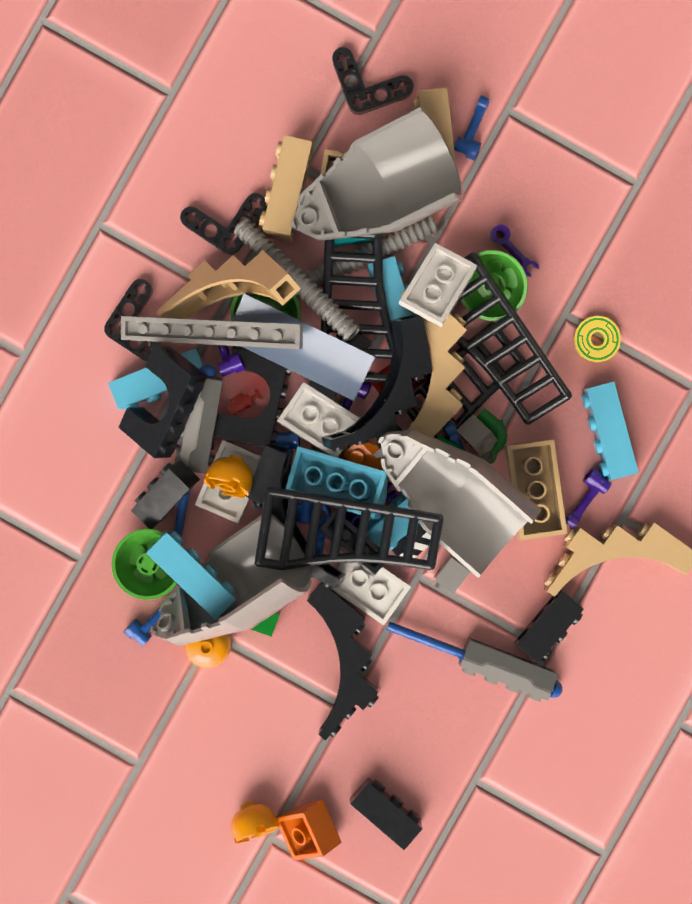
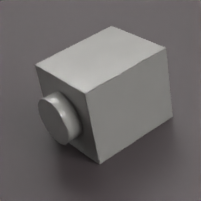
M474 414L457 429L461 438L480 457L484 453L489 452L498 441L491 430Z
M449 556L433 577L437 582L435 586L445 594L448 591L454 594L471 571Z

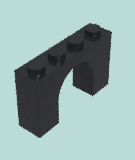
M154 346L145 367L166 385L169 394L168 410L162 420L159 421L144 407H128L118 428L153 458H171L208 376L171 346Z
M233 346L231 355L237 352L240 353L246 366L244 371L257 374L267 382L270 390V400L266 409L254 418L244 419L218 413L213 436L265 447V445L276 441L278 431H275L274 427L283 411V408H280L279 405L281 398H286L288 385H285L284 382L286 375H291V370L244 347Z

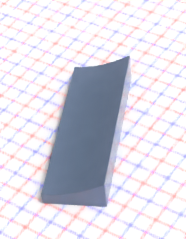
M243 294L232 320L304 324L303 349L241 347L353 401L375 359L374 356L246 294Z

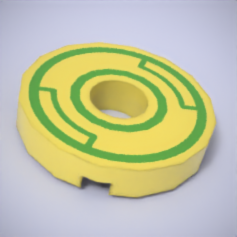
M597 315L588 317L579 323L575 330L573 342L575 350L580 357L587 361L599 363L609 360L616 354L620 348L621 335L619 328L612 320ZM599 333L602 335L603 342L600 346H595L591 342L592 334Z

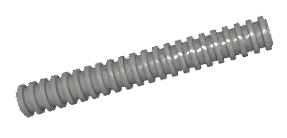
M430 215L400 231L393 232V234L387 233V237L382 236V259L385 258V255L391 256V252L397 253L398 249L404 250V246L410 247L411 243H418L419 239L423 241L424 237H431L432 233L438 234V227L434 218ZM368 242L367 246L364 247L362 245L359 250L355 248L353 251L354 253H373V243ZM333 261V275L345 276L344 274L346 273L350 275L351 271L354 270L356 272L359 267L363 269L365 268L364 265L370 263ZM323 264L318 269L314 267V271H307V279L311 278L313 283L323 287Z
M249 218L242 220L236 226L234 234L239 236V239L244 241L246 246H250V250L255 251L256 255L262 250L265 251L301 288L296 294L298 296L301 295V299L306 301V304L311 306L313 311H317L316 314L322 316L321 319L327 321V325L332 326L333 331H338L337 334L343 336L345 342L351 340L358 333L360 326L354 324L355 321L349 319V315L344 314L342 308L338 309V304H333L334 301L331 298L328 299V295L326 293L323 294V290L321 288L318 289V285L313 283L311 278L307 279V274H302V269L297 268V265L292 263V260L287 258V255L282 253V250L277 248V245L272 243L270 238L261 233L262 231L256 228L257 226L254 223L251 224L252 221Z

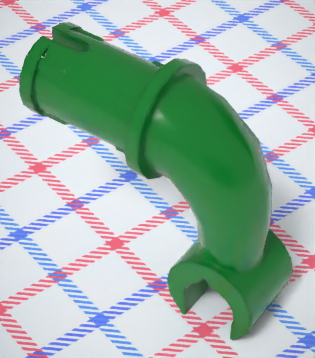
M483 408L477 415V418L491 430L498 440L494 447L487 452H491L493 456L489 464L495 462L497 454L504 448L508 434L507 428L503 423L504 420L500 421L486 408Z

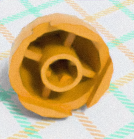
M230 455V457L216 459L208 468L203 481L213 490L215 486L222 489L221 494L235 498H245V495L249 496L253 475L249 466L243 462L241 457Z
M230 634L186 644L185 652L194 665L201 668H214L221 665L228 658L232 649V639Z
M254 801L240 805L241 810L233 816L231 822L235 844L250 841L249 839L255 837L260 838L277 830L279 827L273 810L264 804H254Z

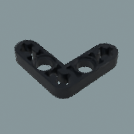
M340 47L334 51L332 56L333 66L347 105L353 114L363 115L404 100L412 94L413 81L405 75L397 76L365 88L351 50ZM340 54H343L344 57H349L347 59L349 70L344 71L342 62H337ZM352 75L357 78L358 82L356 86L348 87L345 85L344 79ZM400 82H403L404 85H409L405 93L402 90L394 91L395 97H391L390 85H392V90L397 89ZM382 89L387 92L388 96L386 100L378 101L375 99L374 93ZM370 93L373 105H369V101H366L361 109L358 106H353L356 98L364 101L368 97L367 94Z
M253 193L249 195L227 228L194 207L185 208L180 214V220L187 229L225 254L234 255L240 251L244 241H241L237 236L234 240L236 247L226 249L225 240H232L234 237V233L231 230H235L237 221L241 218H249L252 221L251 224L257 225L262 211H266L267 206L265 198L261 194ZM259 199L261 200L260 205L262 208H256L253 211V216H256L253 220L249 214L243 212L245 209L250 212L252 209L250 202L252 200L256 202ZM193 212L196 213L195 218L202 223L199 231L196 230L199 227L198 224L193 221L189 224L187 223V214L192 215ZM208 225H215L217 227V234L214 237H207L204 230Z
M137 279L130 285L107 320L104 331L110 339L147 362L150 354L145 351L143 356L140 354L145 349L147 342L150 343L147 347L151 350L154 346L160 345L152 341H142L139 348L133 349L129 345V340H121V333L112 335L113 330L110 329L112 324L116 326L120 320L116 318L117 315L120 317L125 316L122 312L125 304H133L135 312L131 316L138 317L153 293L151 284L144 279ZM145 284L147 293L139 295L137 300L141 301V303L138 305L129 297L132 295L135 298L138 294L136 287H142Z

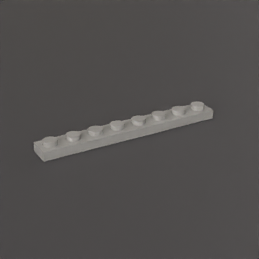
M121 316V340L303 349L304 324Z

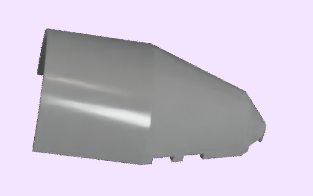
M419 107L355 140L350 145V149L341 158L338 157L333 162L334 165L324 175L321 174L300 194L297 202L299 205L294 220H291V226L319 241L397 232L463 200L464 191L456 164L446 142L431 117L423 108Z
M415 429L387 432L379 438L378 443H381L383 455L381 458L382 468L398 492H403L409 501L408 507L413 510L443 515L444 521L439 544L478 578L514 535L527 522L531 524L541 512V509L491 464L480 457ZM421 521L420 525L431 536L433 522Z
M273 514L271 516L265 558L279 560L285 526ZM261 515L213 548L208 553L210 558L204 563L205 566L211 565L218 572L216 577L222 583L227 581L236 590L234 592L236 600L215 620L178 585L162 602L158 610L161 612V615L155 627H150V632L158 638L181 646L252 629L308 592L312 585L310 568L307 566L281 571L255 565ZM293 537L289 560L304 558V553Z

